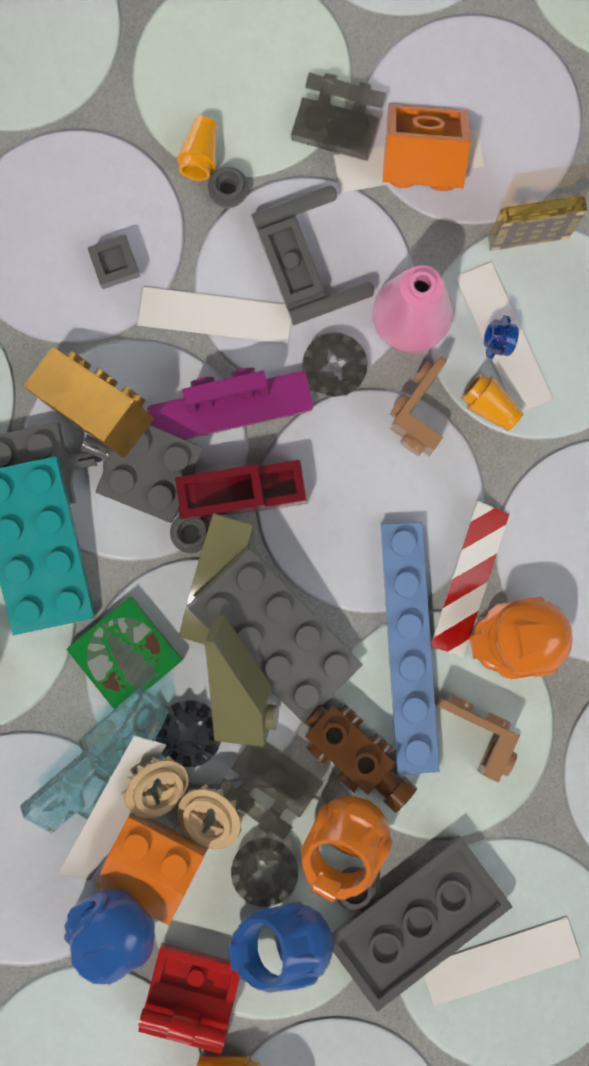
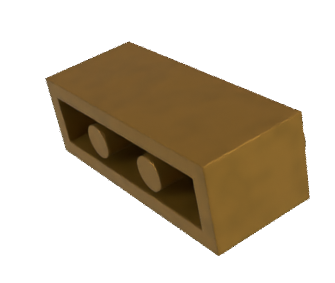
M52 347L23 387L50 408L125 459L154 419L142 408L146 400L127 386H124L121 391L116 389L115 387L118 382L100 368H97L94 373L89 371L91 364L71 350L68 356Z

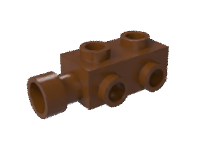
M333 704L329 710L324 706H320L305 723L310 728V731L305 735L310 741L306 747L308 751L323 764L328 760L335 764L341 770L337 777L352 792L356 793L361 789L368 795L375 788L385 797L383 802L393 812L397 813L411 799L418 788L405 776L401 779L392 770L396 762L390 754L395 749L378 733H375L370 738L362 731L359 726L363 720L346 704L341 709ZM336 727L342 731L343 738L339 743L328 741L326 733L330 728ZM370 757L374 761V768L370 772H362L358 768V761L361 758Z

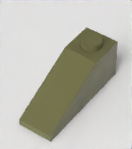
M216 614L205 639L214 740L264 747L269 731H275L277 728L279 706L273 704L271 685L226 616Z

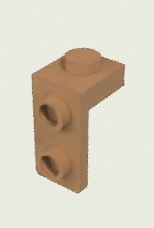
M442 356L438 358L434 365L428 361L424 364L413 380L414 383L419 385L410 398L403 394L390 412V415L395 418L390 429L402 437L400 443L406 449L418 456L425 453L430 457L443 439V436L411 415L414 408L444 368L447 360Z
M451 694L448 701L438 697L435 703L436 706L494 733L477 771L498 783L502 775L508 776L517 759V753L513 752L520 737L509 731L512 723L490 712L485 720L471 713L473 704Z

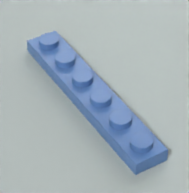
M422 522L383 524L380 526L396 773L401 775L440 772Z

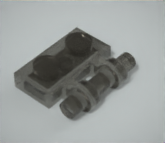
M309 72L306 89L320 92L319 98L316 101L302 97L291 132V141L368 161L379 117L365 114L368 105L383 109L387 93L372 89V84L360 81L359 85L338 80V75L328 72L324 76ZM333 96L354 101L353 109L350 110L331 105Z
M266 740L264 747L246 745L231 767L234 772L244 778L240 785L236 787L224 778L215 791L223 789V796L229 801L236 800V811L240 809L257 821V827L266 834L271 831L284 840L293 826L280 818L281 814L287 808L298 817H301L323 785L324 780ZM254 786L274 799L269 809L249 796Z

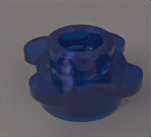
M503 315L501 320L494 319L487 326L483 338V344L487 347V358L493 359L496 354L510 356L517 345L519 330L516 324L511 323L510 316Z

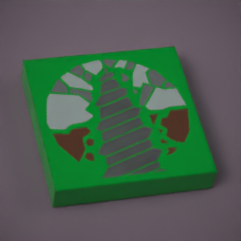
M131 596L66 649L117 714L122 712L184 661Z

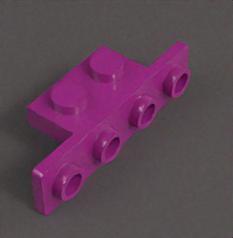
M249 367L233 371L231 378L215 381L214 377L195 379L190 382L191 387L182 389L184 398L147 407V412L154 417L150 425L188 440L311 412L313 410V402L304 371L266 379L264 370L255 372V368Z

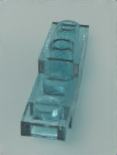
M140 687L78 740L82 753L20 805L23 818L51 834L76 813L88 819L133 736L154 741L168 714L169 709L167 705Z

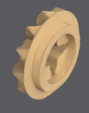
M168 756L162 761L152 757L150 764L146 767L137 765V774L126 778L127 789L122 792L127 808L133 815L145 819L159 817L171 811L180 803L188 788V774L182 764L175 762ZM159 779L160 783L156 785L154 796H152L148 789L153 787V781Z
M207 785L197 790L191 788L181 799L178 806V820L185 834L198 845L209 849H223L236 841L242 831L241 821L243 814L236 811V800L229 801L223 796V789L212 791ZM213 809L216 812V820L208 826L207 811Z

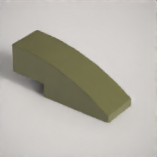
M213 513L187 605L246 546L249 548L254 532L253 525ZM186 605L178 637L205 645L209 629Z

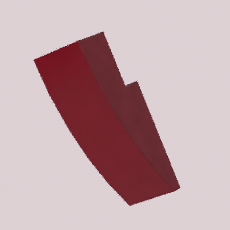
M300 460L264 466L255 464L175 477L181 519L212 517L213 513L222 516L307 504Z

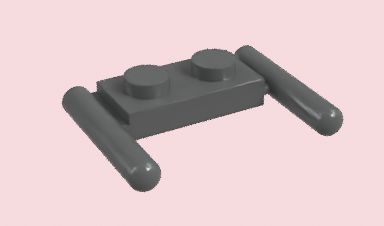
M331 185L251 214L293 326L370 298L375 293L373 284L366 281L325 296L324 288L295 215L334 202L337 199V191Z

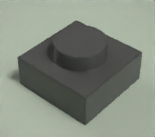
M126 234L87 248L103 290L141 277Z

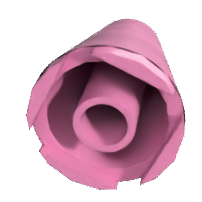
M418 265L404 271L386 282L376 295L373 305V321L376 331L382 339L394 346L393 348L398 351L420 353L430 350L446 336L453 321L452 300L440 274L429 266Z

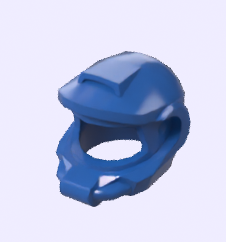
M116 889L98 891L73 906L67 915V921L64 925L66 932L64 940L70 945L71 963L79 975L92 984L110 985L115 983L131 971L141 967L152 954L155 940V923L137 899L125 891Z
M300 901L253 911L238 926L237 930L233 933L231 944L227 945L231 970H236L240 978L249 983L251 987L267 993L295 990L314 985L318 981V977L322 976L330 965L333 954V934L323 916L310 906L303 905ZM265 925L270 927L275 933L276 947L283 963L280 975L271 973L264 966L258 952V937Z

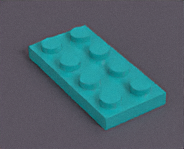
M59 455L0 468V585L13 636L89 620L96 616Z

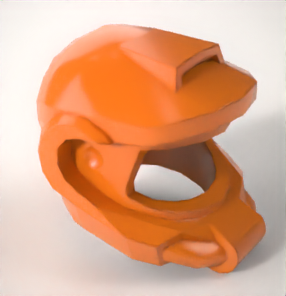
M541 596L495 605L488 611L487 616L476 624L473 635L469 636L473 659H478L485 668L496 671L502 677L509 679L530 676L539 677L556 673L558 668L568 658L573 643L572 628L564 612L551 602L545 601Z
M342 796L330 801L328 804L322 805L301 848L302 866L305 879L312 887L311 892L330 902H333L334 899L346 900L352 896L355 897L372 886L391 849L393 841L390 837L391 830L388 821L381 810L370 800L360 797ZM329 843L344 854L359 857L364 862L365 867L354 873H343L334 870L322 859L319 845Z

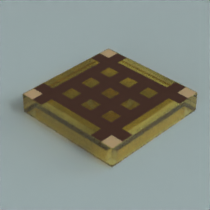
M574 196L502 208L488 236L490 251L569 239L588 211L585 196Z

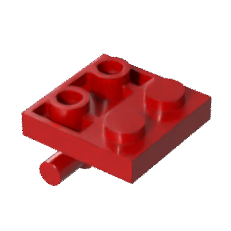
M162 942L145 1006L139 1019L138 1032L221 1054L240 981V976L236 970H231L230 960Z

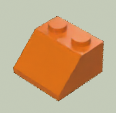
M388 104L383 182H388L399 188L425 185L437 191H450L453 188L464 189L471 144L468 110Z
M131 813L127 817L106 858L95 887L101 890L116 889L129 893L137 899L148 915L169 925L208 848L198 845L187 836L152 818H140Z

